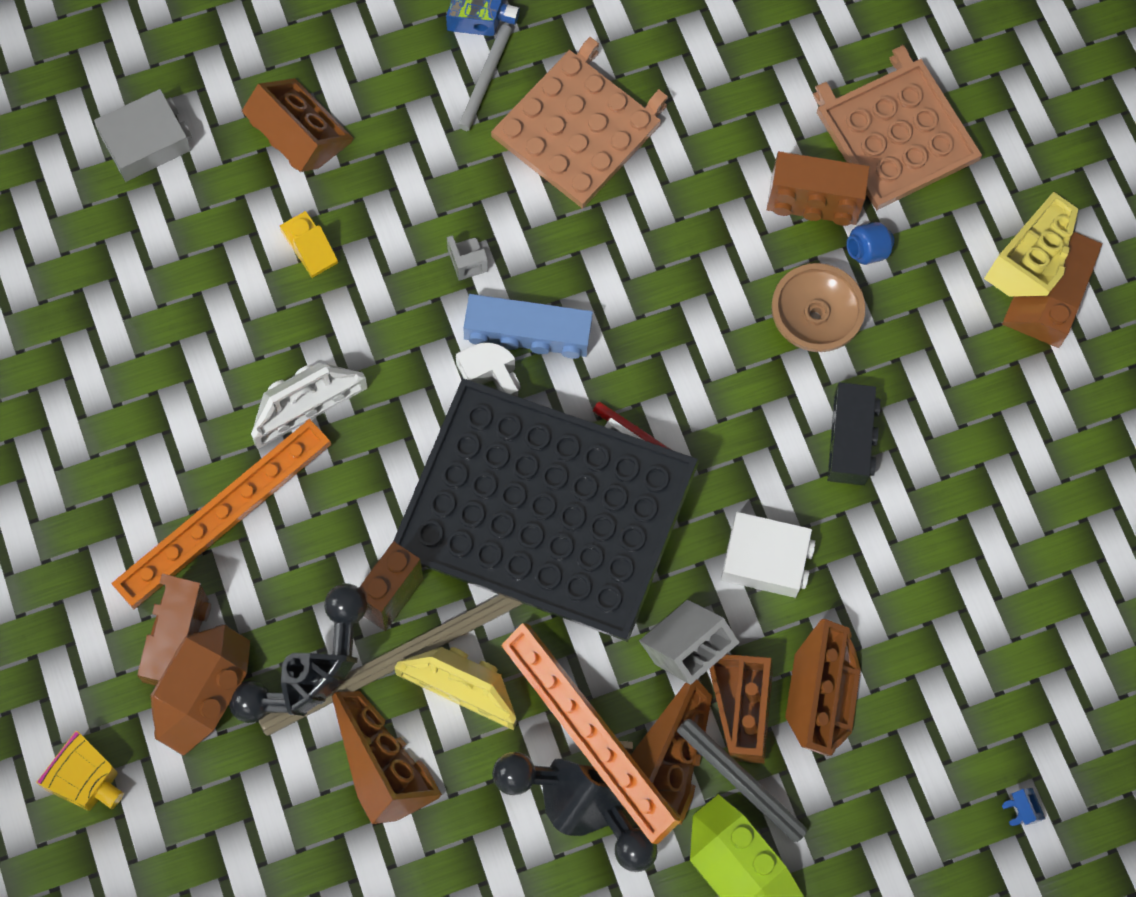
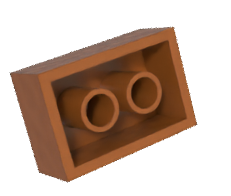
M778 151L771 177L766 210L773 211L780 216L791 214L803 216L810 221L822 219L833 221L841 226L856 225L865 201L870 166Z

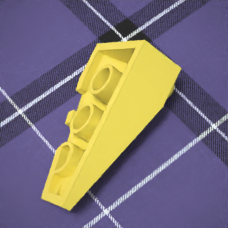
M1053 192L999 254L984 279L1009 297L1047 296L1064 275V263L1069 253L1068 245L1074 231L1078 208Z

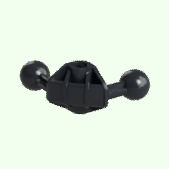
M343 583L333 587L326 595L324 602L325 612L329 619L334 622L332 655L316 653H292L288 655L282 664L281 686L283 693H271L263 684L257 681L241 682L234 691L229 703L230 711L235 718L245 723H254L263 719L268 712L305 716L309 710L318 704H323L326 701V697L339 684L344 683L345 677L354 664L358 662L357 657H352L354 624L363 618L367 610L365 595L359 587Z
M520 752L506 753L495 762L492 771L493 781L496 787L507 795H521L528 791L533 784L542 785L546 815L553 826L561 833L569 836H583L609 826L617 838L614 852L620 866L630 872H642L650 868L655 862L658 854L657 844L651 843L641 829L632 827L622 812L624 806L593 766L580 765L565 759H555L550 767L534 766L531 759Z

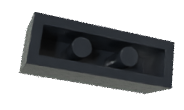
M838 383L834 393L827 481L865 486L869 476H874L876 457H871L872 446L877 445L878 427H873L874 416H879L881 399L876 398L875 386Z

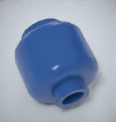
M881 222L860 225L852 229L847 239V250L851 258L860 264L868 265L880 262L890 256L894 245V236Z

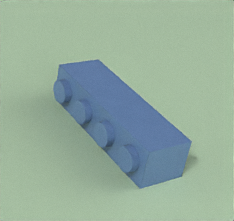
M469 294L463 327L464 340H469L474 345L494 343L508 350H516L518 347L531 349L532 352L537 354L561 353L562 356L576 359L580 356L587 357L593 311Z

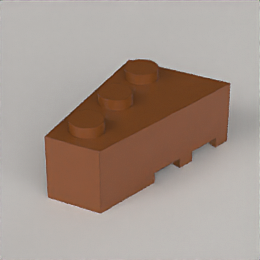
M726 654L709 670L729 755L738 762L765 764L773 676L772 660L766 657Z

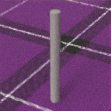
M501 25L459 122V128L464 131L470 130L512 32V28L508 25Z

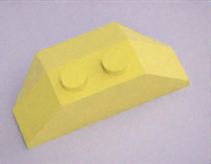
M439 647L397 662L395 666L397 676L514 731L516 715L502 676L497 673L498 669L490 663L480 661L477 664L467 659L468 654L455 647H451L450 650Z

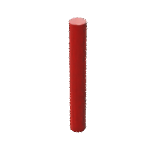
M600 401L595 405L592 412L607 422L612 418L643 440L670 449Z

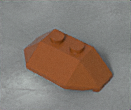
M821 619L795 653L785 718L802 748L825 756H831L835 749L852 733L861 669L856 650L850 639L852 637L850 628L827 619Z
M224 624L184 637L150 695L155 726L154 735L157 741L184 756L214 731L229 705L234 691L247 674L250 640Z

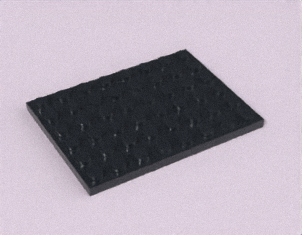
M462 378L393 541L420 558L421 566L628 642L699 461L694 457Z

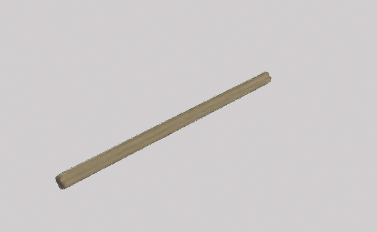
M498 595L350 671L345 677L344 683L339 684L326 697V701L323 704H318L309 710L305 716L290 715L288 713H269L259 721V724L265 735L269 736L333 703L332 695L335 692L356 691L395 671L397 662L437 649L523 605V603Z

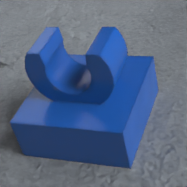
M1033 788L1021 789L1012 793L1014 800H1008L1002 804L1003 809L1014 806L1018 810V817L1009 821L1011 826L1023 823L1024 825H1030L1046 819Z

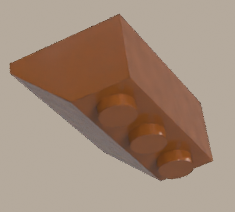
M295 78L259 83L242 109L251 125L260 130L269 139V143L279 150L289 160V164L299 172L319 169L347 147L354 139Z

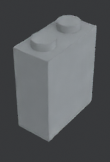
M160 89L94 120L99 135L125 182L191 151L188 139L192 138L191 133L184 121L179 123L175 115L179 113L172 98L165 99Z
M686 600L639 640L655 665L690 685L740 643L723 617L689 600Z

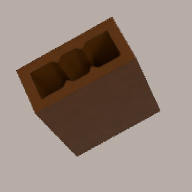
M394 541L359 587L363 591L367 602V610L364 617L384 631L388 629L423 581L420 558Z

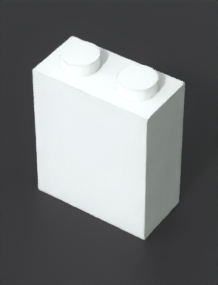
M736 512L720 581L796 598L799 590L806 588L809 571L804 570L806 558L812 559L815 540L810 539L812 529Z

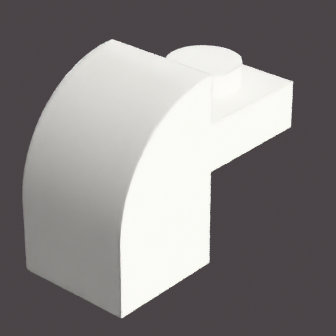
M480 343L456 354V365L464 379L482 385L493 381L499 391L518 397V390L521 389L516 375L512 372L515 370V358L506 348L494 343Z

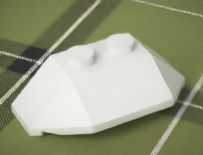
M319 362L313 366L306 365L296 372L295 376L286 381L279 380L273 383L268 388V391L263 394L251 435L255 446L259 449L301 426L308 419L312 420L368 389L366 377L362 372Z

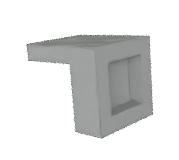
M453 235L447 237V249L459 281L488 272L486 253L484 249H480L476 238L455 243Z

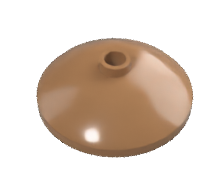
M821 263L802 265L788 272L776 286L771 304L773 320L783 337L793 345L812 352L833 351L849 343L859 332L865 316L864 297L854 279L837 267ZM816 312L821 318L814 319L810 314Z

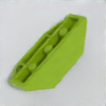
M719 794L693 815L690 862L719 897H804L788 868L746 817Z

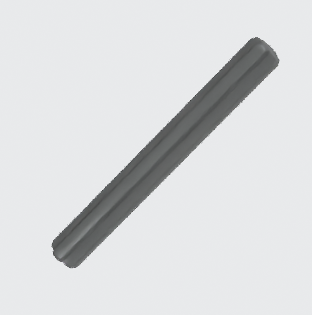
M686 719L679 726L678 733L793 842H798L805 836L807 828L692 719Z

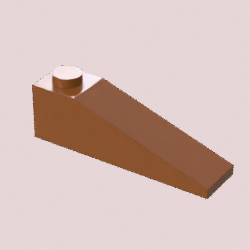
M1074 232L1070 237L1068 245L1069 253L1064 263V275L1047 296H1014L1002 325L1060 348L1073 324L1103 243Z
M698 680L694 681L691 685L688 683L683 685L631 754L634 761L681 820L678 825H682L694 797L696 786L691 784L694 766L700 765L701 755L697 754V750L677 730L686 719H692L706 732L712 695Z
M360 691L335 692L332 695L357 797L371 824L398 821L441 797L442 794L428 768L421 760L415 762L404 750L407 744L401 737L395 739L384 727L385 719Z

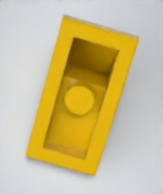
M306 211L279 225L280 231L312 278L338 263L320 225L316 226Z

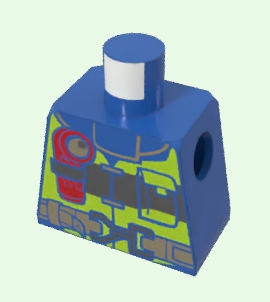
M451 0L446 15L447 30L493 36L496 33L499 21L516 25L520 7L506 4V0Z

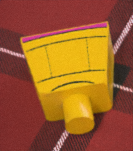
M78 731L74 732L36 782L46 791L88 811L95 806L98 800L110 809H114L124 795V792L111 784L117 777L118 772Z

